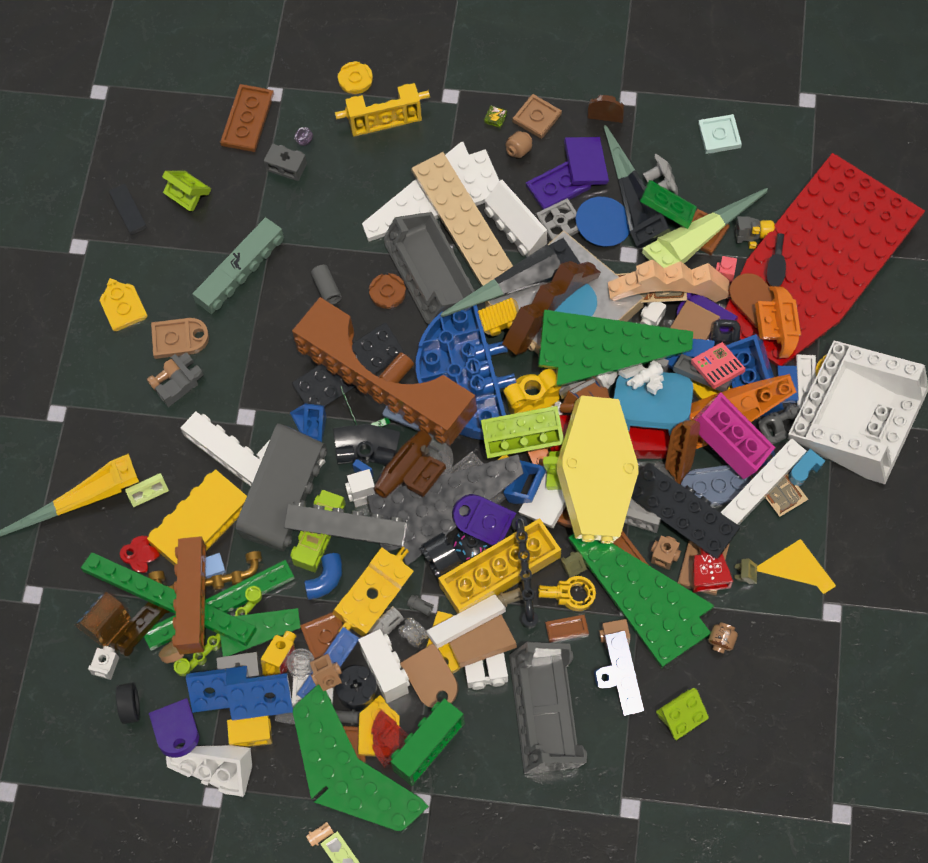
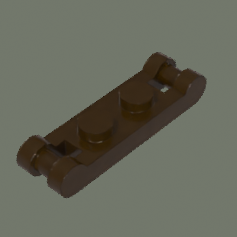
M148 602L115 636L110 643L111 648L116 651L120 650V653L124 656H129L135 645L165 613L170 611Z

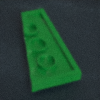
M298 608L234 616L256 626L257 631L247 647L220 635L222 657L231 656L272 640L275 635L283 636L286 631L293 632L299 630L301 627Z

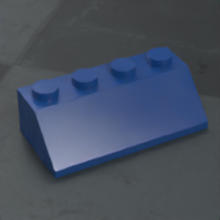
M755 334L726 345L745 367V372L733 379L731 383L733 388L774 377L763 339H760L758 335ZM782 402L761 416L783 410Z

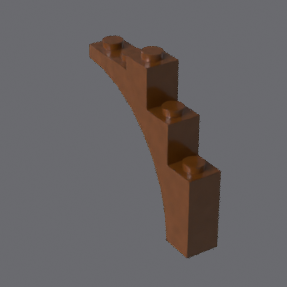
M569 261L561 263L552 281L540 286L532 303L520 307L502 344L516 355L526 352L542 327L543 311H555L576 290L588 282L597 279L601 272L590 262L577 264Z

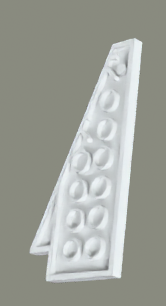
M460 142L445 156L477 206L485 203L486 198L497 185L499 179L486 149L469 155L464 143ZM415 179L362 223V227L369 242L384 237L395 217L432 212L435 219L440 217L417 179Z

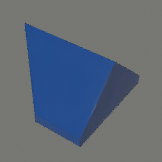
M303 404L290 412L301 433L322 442L327 418L324 406Z

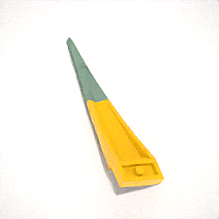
M129 454L108 462L93 475L56 500L1 529L0 536L121 493L123 488L139 482Z

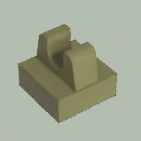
M571 552V556L566 559L564 557L561 558L566 575L569 578L587 569L579 552Z
M749 558L742 559L741 563L735 565V569L741 571L740 575H735V579L740 582H747L748 584H757V564Z

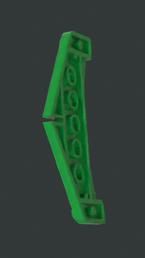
M317 685L294 706L293 716L311 799H314L326 786L328 787V790L315 803L396 831L405 830L429 808L422 798L357 757L327 691L323 692L320 685Z

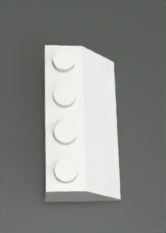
M500 180L486 198L484 211L489 218L492 217L498 229L506 233L508 240L516 244L520 254L528 257L547 244V229L507 184Z

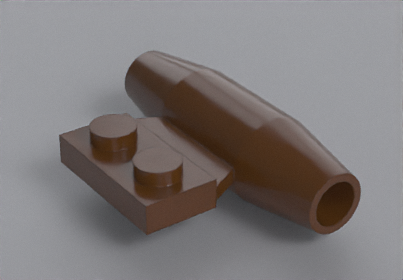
M423 430L417 432L399 449L387 464L374 486V491L379 496L386 498L404 482L408 489L424 497L445 471L446 465L431 456L424 457L421 454V447L426 445L428 448L432 441L431 436Z

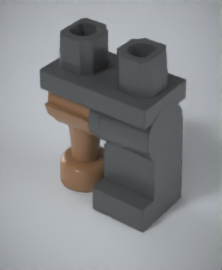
M187 352L179 357L174 354L170 360L164 363V370L156 377L151 375L147 378L148 383L167 407L174 404L192 388L198 386L197 380L204 375L198 365L190 370L187 369L193 363L192 358ZM168 378L170 379V380H169L168 382H166L164 385L160 384V383L163 382L164 380H166V379H168Z

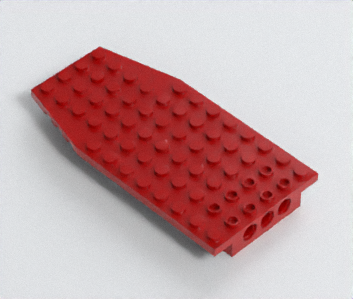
M834 153L829 156L774 225V231L769 232L750 255L741 272V275L746 273L755 274L768 284L767 267L771 256L775 254L777 234H784L782 255L786 261V273L780 287H784L791 294L792 298L796 299L801 335L795 350L789 358H780L779 354L782 344L777 343V340L763 339L769 362L777 367L786 365L796 355H799L802 350L808 348L815 340L825 335L828 330L841 322L925 213V210ZM730 299L726 310L738 317L737 322L741 326L740 340L755 334L759 336V331Z

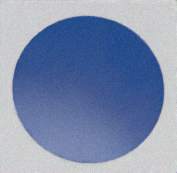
M593 197L582 203L577 211L576 224L578 230L584 238L599 246L617 245L624 241L630 233L625 207L614 199Z

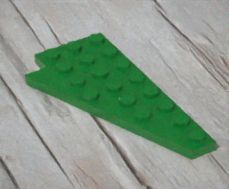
M544 310L538 367L557 369L555 387H560L690 352L693 345V331Z
M575 534L568 538L661 668L710 635L711 632L700 617L714 608L713 604L613 543L604 544L601 543V540L583 542L582 539L575 538Z

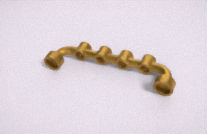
M253 551L245 554L246 562L251 564L248 570L234 571L230 574L214 575L211 578H206L205 587L212 585L214 590L222 589L225 587L224 583L232 581L234 586L244 581V579L253 576L257 572L259 562L262 561L261 552ZM154 571L148 574L150 579L161 584L165 580L164 571ZM174 584L167 587L174 589Z

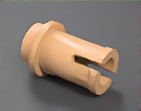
M326 822L313 832L309 831L306 837L313 847L314 845L318 846L320 841L334 834V832Z

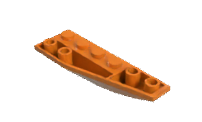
M790 374L742 385L721 393L752 422L795 394L796 389ZM719 393L693 402L690 420H693ZM700 435L698 436L696 449L709 445Z

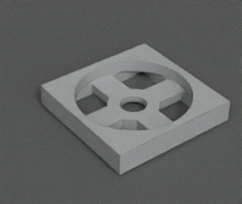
M568 198L536 213V218L547 229V235L551 241L558 236L550 230L555 227H560L562 231L564 230L570 236L580 232L577 224L572 229L567 224L569 220L576 219L577 214ZM558 209H564L569 212L566 214L560 213ZM551 212L554 218L546 223L545 218ZM563 218L564 222L558 223L557 219Z

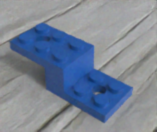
M247 666L186 674L193 713L230 708L232 721L293 713L287 673L249 678ZM206 688H213L215 692L208 694L204 690ZM266 693H273L275 697L268 699L264 695Z

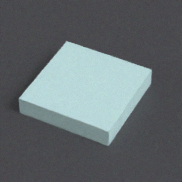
M734 114L698 121L706 154L741 148L742 143Z

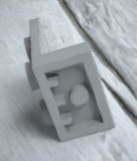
M631 498L624 523L657 533L661 518Z

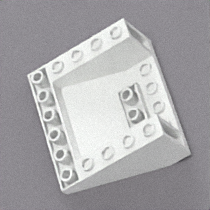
M833 341L789 432V438L866 479L886 484L928 392L925 365Z

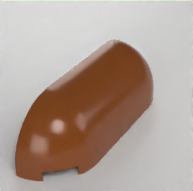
M695 420L682 421L671 432L665 468L669 470L674 480L681 484L693 464L700 431V423Z

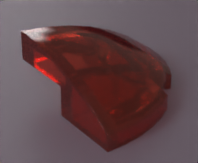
M381 710L374 720L371 734L373 735L372 747L375 756L385 768L391 763L392 754L398 748L401 750L406 744L404 741L409 734Z

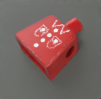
M700 548L701 555H696L693 559V593L731 588L733 580L723 553L716 559Z

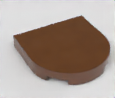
M599 95L598 98H592L589 101L588 118L623 123L624 104L616 101V98L613 96Z

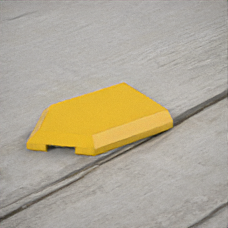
M110 278L107 288L100 298V303L113 331H119L145 320L147 314L135 287Z
M381 695L359 713L358 755L391 758L392 754L399 748L400 716L389 707Z

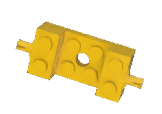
M415 83L405 84L397 87L398 100H390L368 107L365 106L363 95L353 96L345 99V110L335 112L336 120L347 117L353 137L422 121L420 100L430 98L429 91L418 93Z
M401 547L396 556L390 554L384 548H381L375 555L369 566L332 613L344 623L338 632L344 627L347 630L353 629L362 637L367 635L413 573V570L402 561L409 552L407 549L405 550V547ZM369 589L376 590L377 598H368L367 591Z

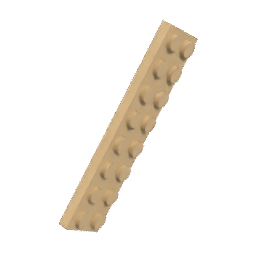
M444 152L411 168L412 173L481 287L513 267Z

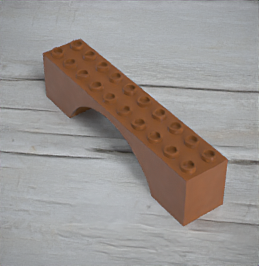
M321 297L292 330L297 350L301 354L311 356L315 363L323 364L332 374L337 373L342 376L346 383L356 385L360 392L370 394L377 403H384L391 412L401 414L408 423H415L419 426L420 430L435 436V439L441 444L446 443L450 446L477 412L475 394L444 375L424 383L399 384L372 374L359 362L353 353L354 329L351 317Z

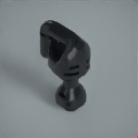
M715 320L711 332V340L715 341V346L722 342L739 341L740 324L735 320ZM720 327H732L733 330L720 331Z

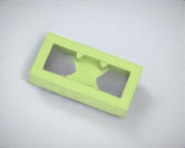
M161 473L125 489L133 507L169 491Z
M338 831L321 843V846L333 863H359Z

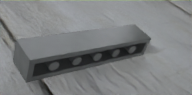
M294 501L293 505L288 504L284 526L286 529L403 547L407 523L403 522V518L391 517V520L383 519V515L372 514L371 517L363 516L364 512L352 511V514L344 513V509L333 507L332 511L324 510L325 506L313 504V508L305 507L306 503Z

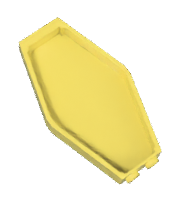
M581 396L575 401L558 457L557 474L575 538L582 539L583 542L601 540V543L610 544L621 536L638 476V463L619 399Z

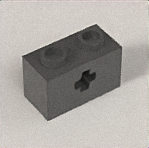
M272 144L264 159L266 171L299 181L307 165L305 154L297 150L287 149L283 145Z

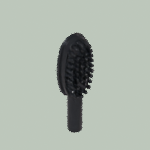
M782 233L777 234L775 254L771 256L767 267V281L770 286H780L785 278L786 261L782 255L784 234Z

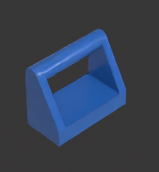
M520 460L523 475L506 487L503 493L510 503H532L546 469L542 465ZM536 474L527 495L521 494L528 475Z

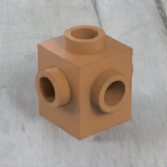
M661 536L659 542L655 540L651 552H654L651 563L670 570L673 561L677 562L681 551L678 550L680 543L670 536Z
M329 654L310 662L313 671L311 677L316 686H321L323 692L342 683L339 676L342 673L341 668L337 662L333 663Z

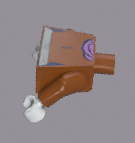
M593 377L568 390L563 403L561 404V402L557 401L555 406H558L559 415H561L562 413H572L575 401L581 396L610 397L608 389L602 387L597 379Z

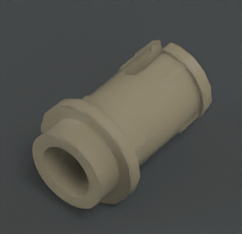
M520 588L506 593L500 592V595H497V598L505 607L513 602L523 600Z

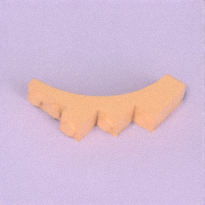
M652 259L636 266V271L608 282L610 299L613 301L655 291L689 292L707 297L714 302L730 297L729 280L708 263L691 270L681 261L663 268Z

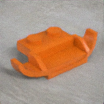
M770 286L769 289L774 292L775 298L771 302L758 301L755 303L760 339L777 340V343L782 344L779 354L780 358H789L795 350L801 335L796 299H793L784 287Z

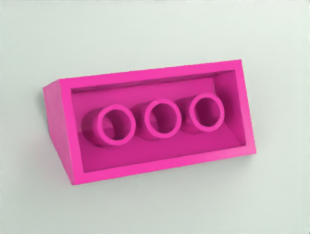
M721 392L693 419L700 423L699 435L743 479L755 473L775 448Z

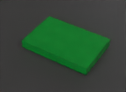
M649 180L640 202L687 229L692 223L697 208L692 203L652 180Z

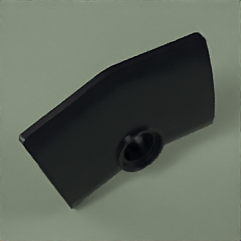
M371 424L333 429L338 464L355 462L357 459L363 463L373 462L387 466L396 454L400 438L399 431ZM363 449L370 450V453L367 455H363L360 452Z

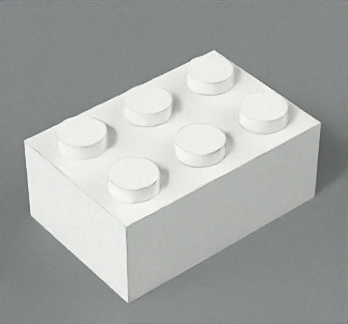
M381 629L358 639L361 652L376 679V683L386 703L408 694L409 678L404 669L400 670L401 665L395 651L391 652L393 649L388 635H383Z

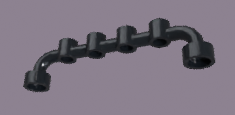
M516 516L512 520V529L517 532L516 542L519 546L518 561L521 564L520 580L523 583L522 599L525 602L526 610L522 616V623L526 628H534L538 623V616L533 608L534 591L531 589L532 572L529 570L530 553L527 551L528 534L525 532L527 520L523 516ZM524 536L525 539L520 540L518 537ZM521 555H526L527 558H526V559H522L520 556H521ZM528 574L529 577L524 578L523 575ZM530 593L532 596L527 598L525 594Z

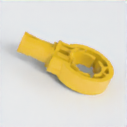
M574 576L567 581H558L557 586H538V598H555L558 601V605H565L573 611L588 609L596 596L593 583L582 576ZM582 584H585L583 589L587 594L584 602L575 601L570 594V589L574 586L581 587Z

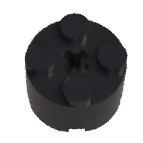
M443 532L420 547L422 554L430 563L429 566L437 578L461 565V560L452 545L447 542V537Z
M351 666L339 674L342 683L336 685V692L339 701L344 707L351 711L355 709L361 712L377 698L378 687L376 679L367 667ZM356 686H359V691H355Z

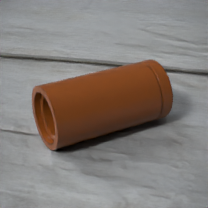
M399 353L381 373L379 378L399 383L414 366V363L407 355Z

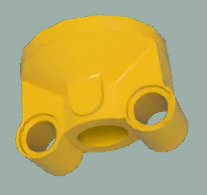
M549 368L542 371L539 375L529 374L516 379V383L507 386L503 392L506 396L508 411L511 414L555 406V403L559 401V389L562 387H555V371ZM532 388L538 389L540 392L537 395H529L525 390Z

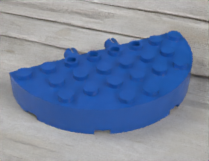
M477 305L446 317H441V313H439L432 320L423 333L418 345L416 374L418 384L444 375L475 394L477 412L460 434L484 440L481 420L506 415L500 389L516 383V379L514 378V373L498 378L495 376L491 356L507 353L508 350L502 344L503 341L493 344L486 342Z

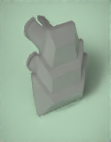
M655 154L654 157L658 162L657 166L644 172V177L649 182V180L653 181L662 175L663 177L665 176V180L658 184L667 190H673L674 194L678 195V187L675 183L671 166L666 160Z

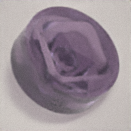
M307 127L300 128L295 134V140L299 145H306L313 138V133Z

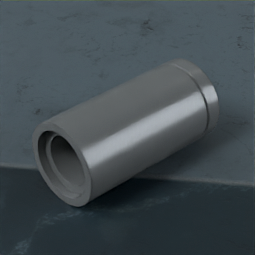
M319 265L311 271V275L322 299L332 305L339 302L342 296L328 266Z

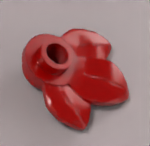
M138 536L120 550L121 560L130 564L131 568L136 572L146 573L148 571L147 563L156 560L160 555L154 547L149 545L148 536ZM131 551L133 555L129 556L126 552Z

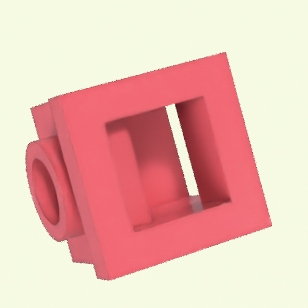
M722 256L721 263L717 262L716 270L725 276L731 285L737 258Z

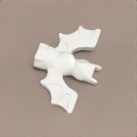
M652 361L648 368L638 365L618 371V374L626 379L633 377L627 382V386H633V389L648 383L647 391L656 395V392L663 388L661 383L664 381L663 369L658 362Z

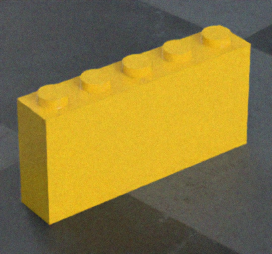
M215 469L212 473L205 476L199 486L192 489L190 496L185 501L182 500L172 514H168L163 519V523L158 528H154L150 532L147 539L152 547L175 566L178 560L175 556V547H178V539L202 536L207 551L238 519L247 495Z

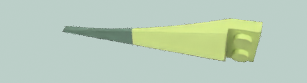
M768 188L693 221L688 229L682 226L658 237L657 241L644 247L642 253L649 260L653 259L663 268L680 261L684 264L729 222L765 195Z

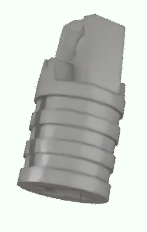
M392 606L375 622L369 630V634L381 629L383 635H388L404 618Z

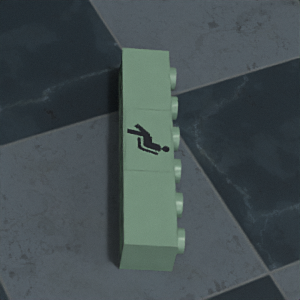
M265 217L192 293L195 303L210 314H213L215 310H219L223 302L234 294L235 289L247 280L249 274L256 271L259 264L270 256L271 251L283 242L284 235L282 229Z

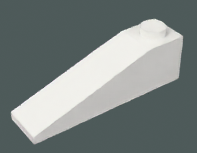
M233 745L196 746L185 756L178 758L166 756L167 767L187 777L194 776L202 780V784H211L219 788L218 791L224 794L242 797L245 795L252 768L251 748Z

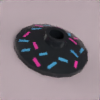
M461 530L455 535L453 541V548L459 559L463 562L492 547L491 544ZM475 540L476 543L474 545H470L469 541Z

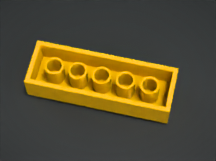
M540 518L525 526V532L528 534L527 551L530 553L529 570H531L533 575L561 558V549ZM517 532L438 578L440 588L457 614L494 594L497 596L500 592H504L521 582V564L518 561L519 546L516 542ZM524 536L518 537L520 540L525 539ZM521 555V556H520L522 559H526V558H527L526 555ZM524 574L523 577L528 578L529 575Z

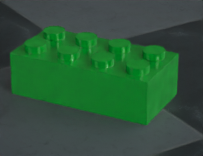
M445 698L441 703L438 701L433 706L431 715L428 718L424 717L418 724L419 729L414 734L410 733L405 739L404 743L406 744L402 749L398 748L391 756L392 760L390 762L393 772L410 786L415 784L465 724L464 714Z

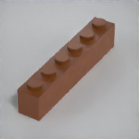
M202 536L178 539V547H175V556L178 560L174 566L175 575L177 576V581L174 582V591L177 595L173 601L176 617H173L175 635L172 636L173 647L177 648L180 655L204 652L206 545Z

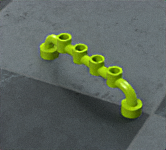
M257 586L247 588L245 596L248 602L244 607H239L236 610L235 616H239L241 613L248 615L256 603L262 599L261 590ZM217 633L215 636H210L207 644L204 646V652L194 653L193 659L190 662L185 658L177 660L174 663L175 672L180 676H186L197 665L205 664L207 661L206 656L212 650L217 651L221 647L220 634ZM217 641L215 645H211L212 642ZM198 656H203L202 659L197 660Z

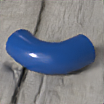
M330 553L321 558L322 574L315 579L305 581L308 600L325 596L337 587L342 576L340 554Z

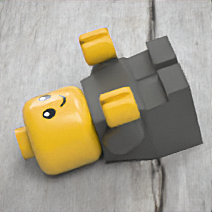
M737 217L735 225L737 243L748 241L749 249H756L757 242L755 240L759 238L764 239L769 232L774 231V222L771 220L759 221L751 217Z

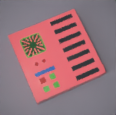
M723 342L691 359V364L713 389L745 372V367Z

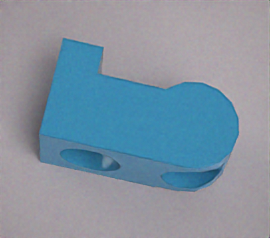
M809 449L793 467L789 474V481L793 485L801 486L807 479L810 471L813 469L815 472H818L825 460Z

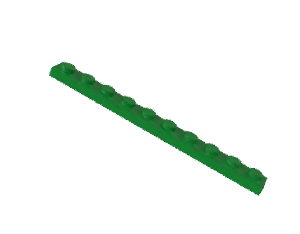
M91 553L82 565L81 569L83 572L176 614L173 601L176 599L177 593H175L174 589L95 553ZM205 604V628L247 647L257 631L256 626Z

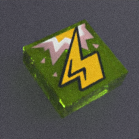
M491 105L484 118V123L501 128L507 116V110Z

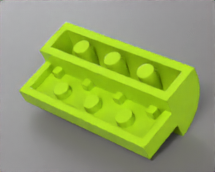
M558 406L481 420L487 458L562 445L564 441Z

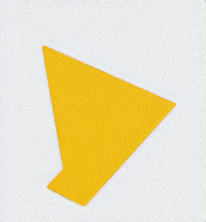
M801 539L757 566L758 572L815 585L823 594L836 586Z

